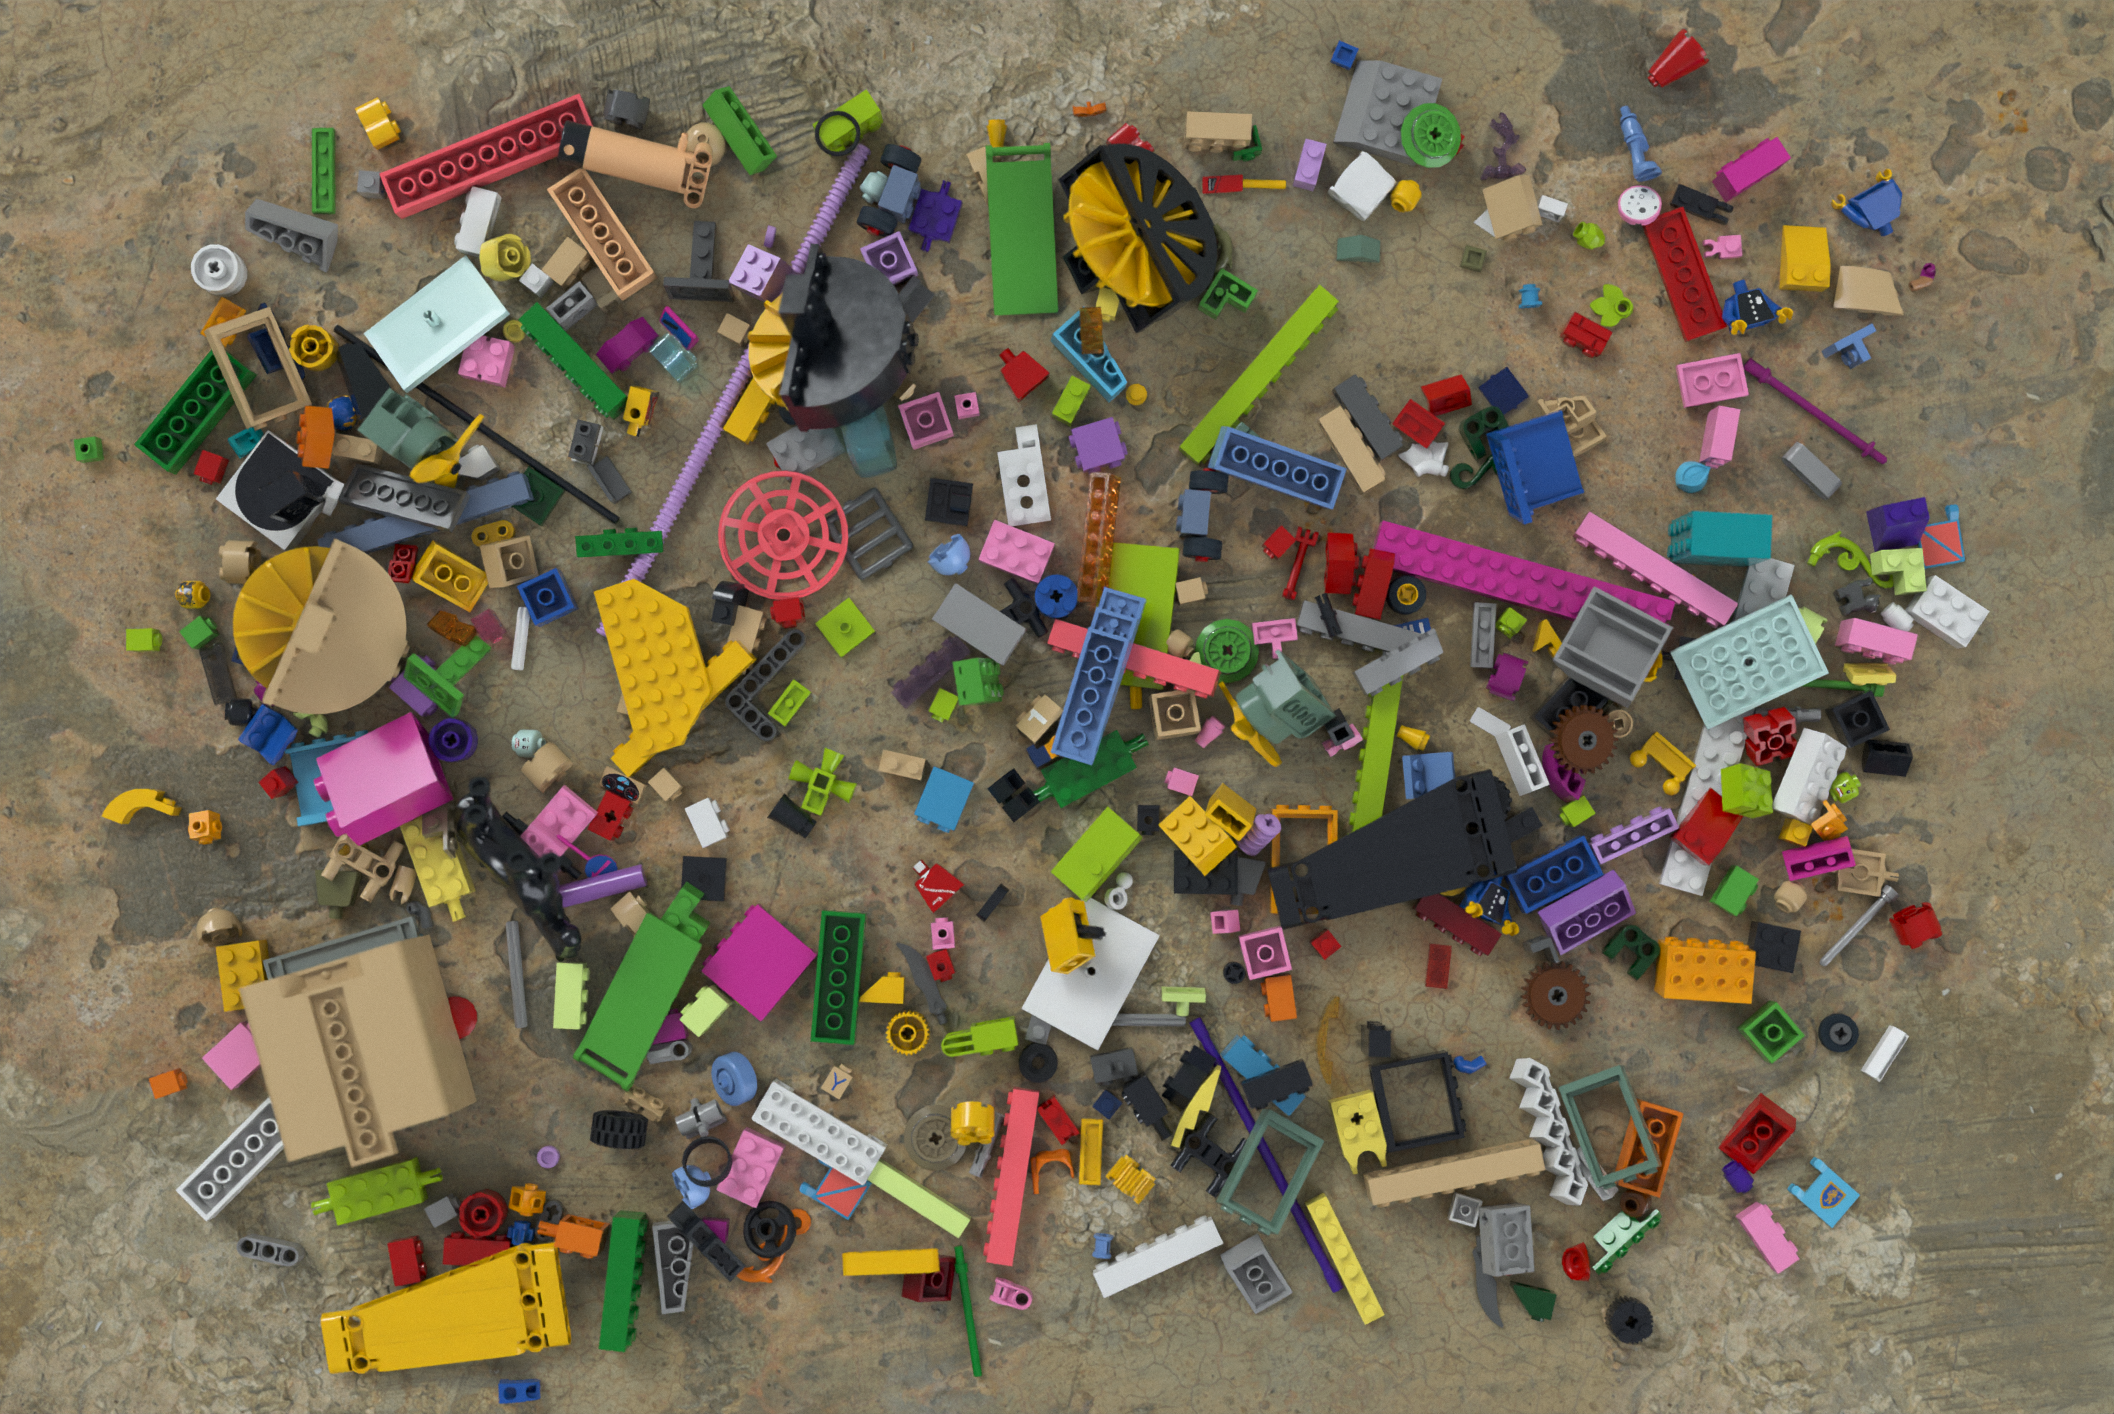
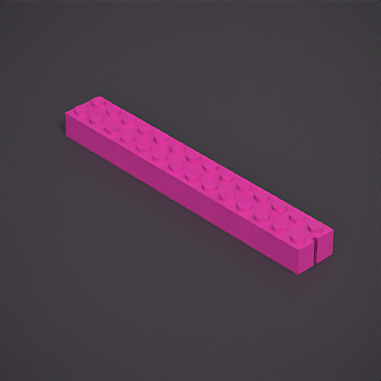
M1384 520L1379 524L1373 549L1395 553L1394 572L1414 576L1570 621H1575L1594 586L1663 623L1671 620L1675 601Z

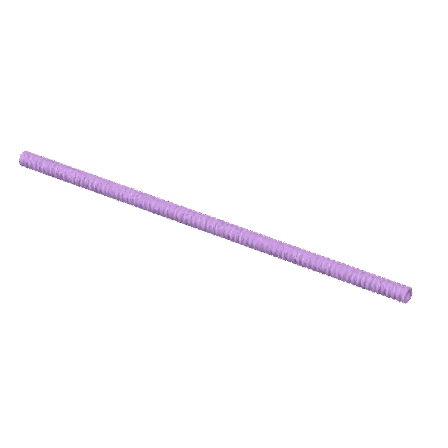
M858 143L851 152V155L847 156L848 161H845V166L841 167L842 172L838 173L839 177L834 180L836 183L831 186L833 189L829 190V196L825 197L826 202L822 203L823 208L819 209L820 213L816 214L817 219L813 220L814 225L809 227L811 230L807 231L806 234L808 236L803 239L805 242L800 244L801 249L797 250L798 255H795V260L791 261L793 269L789 275H804L810 245L824 243L823 238L828 235L826 232L831 230L830 225L834 224L833 219L835 220L837 218L836 214L840 213L839 208L843 207L842 202L846 201L845 197L849 196L848 191L852 190L851 185L855 184V178L859 177L858 173H861V167L865 165L864 161L868 160L867 155L871 154L870 149ZM748 349L744 350L745 355H742V360L738 361L739 366L735 367L736 372L731 374L733 377L728 380L730 383L725 386L726 390L722 391L723 396L719 397L720 402L716 403V409L713 408L712 411L714 413L713 415L710 414V421L707 420V426L703 427L704 432H701V437L697 438L698 443L694 444L695 449L691 450V456L687 457L689 460L684 463L686 465L685 468L682 467V473L678 474L679 479L675 480L676 485L672 486V492L669 491L668 494L670 496L665 499L667 502L662 504L663 509L659 510L660 515L656 516L657 520L653 521L654 526L650 527L651 531H662L663 540L668 537L666 534L671 531L669 528L674 526L673 521L677 520L676 515L680 514V508L684 507L682 504L683 502L686 503V496L689 497V491L693 490L692 485L696 484L695 479H698V474L702 473L701 468L705 467L704 462L709 460L707 457L712 454L710 451L715 448L713 445L718 443L717 438L721 437L720 432L724 431L723 427L727 423V419L730 418V413L732 414L733 408L737 406L736 402L740 401L739 396H742V391L746 390L745 385L749 384L748 379L753 377L749 364ZM658 553L638 554L637 557H634L635 562L631 563V569L627 570L629 573L628 575L625 574V581L636 579L641 582L642 579L645 580V574L649 573L648 568L652 567L651 562L655 561L654 557L655 555L658 556ZM600 622L599 625L601 626L596 631L606 637L603 623Z

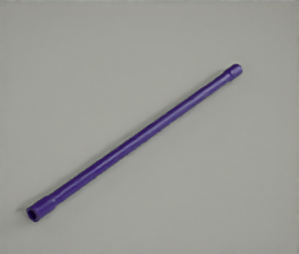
M1198 1017L1189 1022L1206 1053L1216 1058L1213 1067L1221 1066L1219 1078L1250 1134L1256 1122L1212 1042L1201 1017ZM1262 1136L1257 1149L1283 1196L1289 1184ZM1295 1199L1290 1211L1323 1271L1324 1278L1332 1293L1341 1290L1344 1285L1328 1260L1297 1199Z

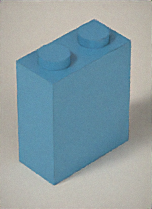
M934 766L914 815H917V820L929 825L931 821L938 824L937 829L949 833L950 829L955 831L974 783Z

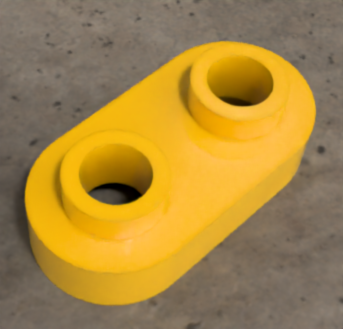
M500 520L475 528L471 538L473 543L480 547L492 542L514 538L515 527L506 520ZM505 527L506 533L501 535L500 529ZM485 533L486 537L481 541L479 535Z

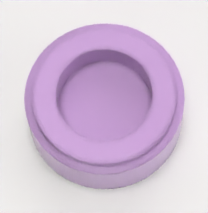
M768 225L764 247H773L776 227Z
M545 1146L537 1154V1161L544 1168H552L560 1160V1153L554 1146Z

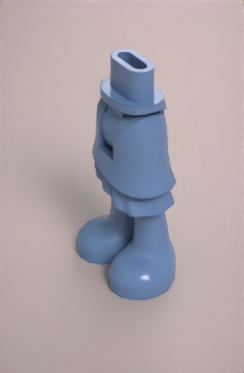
M1629 106L1621 107L1622 117L1620 118V125L1624 141L1632 156L1634 178L1640 182L1660 176L1662 174L1661 168L1654 161L1645 160L1644 152L1648 151L1649 145L1641 125L1636 120V114L1631 113Z

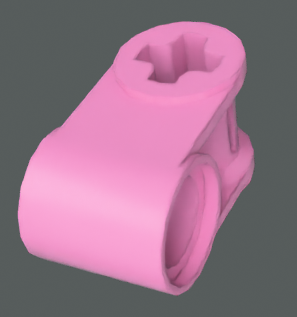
M996 1277L993 1295L989 1297L991 1301L1019 1310L1027 1309L1030 1306L1033 1294L1029 1288L1015 1284L1007 1279ZM1020 1293L1026 1294L1028 1301L1020 1303L1017 1300V1295Z

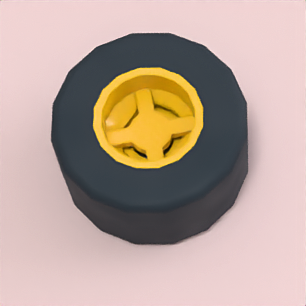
M1410 575L1396 578L1388 587L1386 595L1388 606L1400 615H1409L1417 612L1426 600L1424 584L1418 578Z

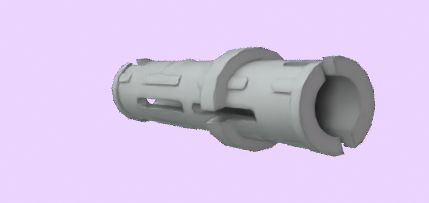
M1800 706L1786 708L1793 715L1797 724L1801 722H1820L1821 720L1820 708L1805 709ZM1755 707L1753 715L1760 713L1764 717L1768 715L1769 710L1777 708Z
M995 1112L992 1142L989 1144L980 1143L978 1150H975V1158L969 1170L970 1174L982 1178L987 1161L991 1159L992 1155L990 1153L1005 1117L1004 1115Z

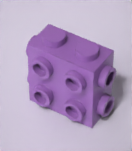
M1113 417L1071 429L1072 435L1068 436L1071 448H1076L1078 456H1075V461L1078 469L1082 468L1083 473L1088 472L1089 475L1101 472V468L1109 466L1110 469L1121 466V462L1125 461L1124 455L1128 454L1125 443H1120L1118 435L1121 434L1118 421L1114 422Z
M417 655L433 670H437L434 666L436 662L427 655L425 657ZM405 670L402 673L399 672L396 678L393 677L389 688L419 715L427 717V715L431 716L436 712L439 706L404 678Z

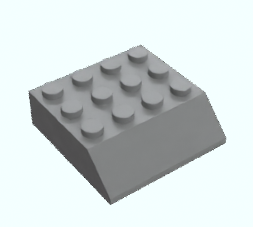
M1357 61L1333 143L1415 167L1416 163L1406 154L1401 141V128L1404 118L1413 108L1421 104L1436 103L1442 78L1384 61Z
M1594 586L1552 661L1568 677L1629 708L1673 627Z

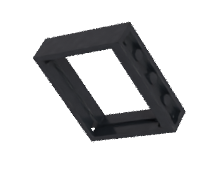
M1441 1050L1368 1065L1375 1102L1387 1145V1153L1465 1138L1466 1123L1460 1116V1110H1463L1460 1097L1456 1096L1455 1089H1458V1082L1456 1076H1452L1451 1068L1454 1067V1062L1452 1061L1451 1054L1448 1055L1447 1051ZM1440 1059L1454 1130L1394 1142L1380 1070Z

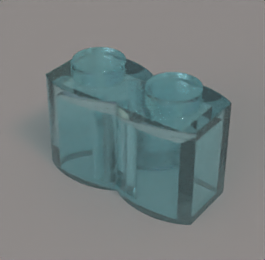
M666 333L648 350L680 383L698 366L695 363L697 358L689 349L685 352L680 347L683 343L675 334L670 336Z

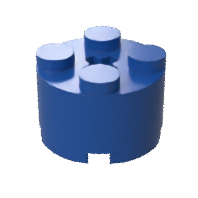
M1050 575L1038 584L1035 591V603L1044 616L1054 620L1068 617L1077 606L1078 591L1075 584L1068 577ZM1054 592H1058V595L1063 596L1059 599L1058 603H1055V600L1050 598Z

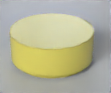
M517 320L508 321L503 327V335L510 342H520L525 337V333L520 328L523 324Z

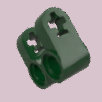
M1491 406L1462 420L1459 425V432L1473 458L1479 460L1487 455L1479 436L1491 429L1496 431L1509 427V424L1502 411L1498 407ZM1488 412L1493 413L1495 417L1493 423H1489L1486 420ZM1469 422L1474 423L1476 426V431L1473 434L1467 429Z
M1625 924L1617 930L1605 945L1602 954L1612 960L1625 945L1637 956V959L1628 969L1627 974L1633 979L1638 980L1658 957L1660 947L1655 940L1647 936L1639 927ZM1628 930L1634 932V938L1631 941H1627L1625 937ZM1649 943L1651 951L1645 955L1642 948L1645 944Z

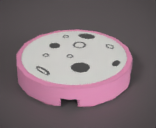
M1642 185L1632 186L1620 195L1618 213L1629 224L1647 225L1655 221L1659 216L1662 206L1661 198L1650 187Z

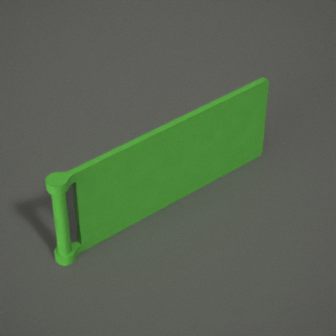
M1050 143L1011 147L985 145L994 315L1058 312ZM1044 154V160L993 163V156Z
M647 913L580 1046L575 1051L573 1059L578 1062H584L621 1085V1088L626 1092L629 1091L702 944L655 915ZM588 1048L628 1073V1076L626 1078L589 1056L586 1054V1049Z

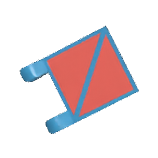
M1947 505L1945 507L1949 521L1927 524L1918 544V548H1923L1924 569L1965 561L1958 505Z
M818 1159L819 1163L829 1167L828 1172L817 1189L803 1182L800 1185L799 1191L849 1220L870 1187L871 1182L867 1180L864 1185H861Z

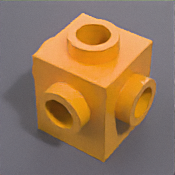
M210 810L189 813L188 833L190 839L198 841L201 845L212 844L213 840L221 839L222 823L219 813Z
M525 1183V1186H512L508 1208L519 1212L523 1216H533V1213H542L546 1201V1191L539 1189L537 1184Z

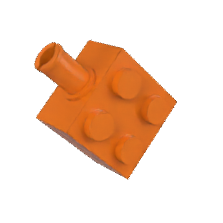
M305 406L304 414H300L299 417L301 432L297 431L296 444H299L298 457H301L302 466L329 469L335 436L332 408Z
M567 1214L560 1220L559 1225L540 1221L537 1234L556 1238L554 1247L559 1248L560 1252L572 1253L574 1251L581 1253L580 1256L593 1258L594 1256L597 1257L605 1248L610 1223Z

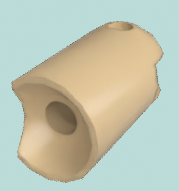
M401 865L398 866L389 894L392 902L396 900L398 892L403 893L401 905L409 901L417 877L415 869Z

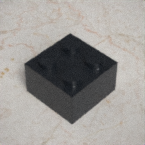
M1872 690L1861 692L1825 709L1840 743L1847 748H1852L1890 730Z
M1751 921L1747 945L1756 952L1755 966L1793 973L1801 930Z

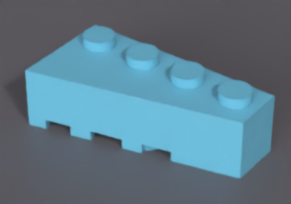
M1083 306L1052 334L1051 342L1110 403L1125 389L1127 381L1116 361L1110 355L1108 347L1102 341L1096 326L1090 320L1088 312Z

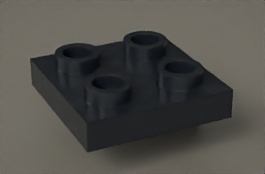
M930 478L925 521L968 527L973 483Z

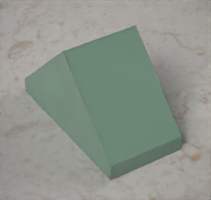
M1364 235L1338 238L1336 261L1379 263L1380 240Z

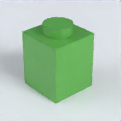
M204 616L197 617L179 631L190 647L200 650L219 635L216 630L217 624L210 617Z

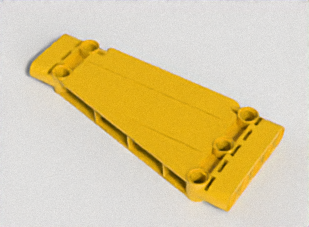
M555 1242L536 1245L522 1243L466 1266L354 1306L350 1310L322 1313L321 1329L330 1374L353 1371L363 1374L369 1369L386 1372L523 1354L526 1350L539 1352L543 1348L570 1345L571 1329L558 1248L554 1247ZM519 1254H526L528 1256V1259L521 1258ZM525 1295H532L535 1300H529ZM352 1316L358 1317L360 1322L355 1321ZM537 1336L541 1341H535L532 1337ZM359 1358H365L367 1363L362 1362Z

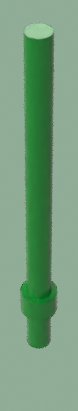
M958 1245L954 1247L956 1264L954 1265L956 1274L959 1277L974 1377L982 1376L967 1278V1272L969 1271L968 1263L965 1262L963 1245Z

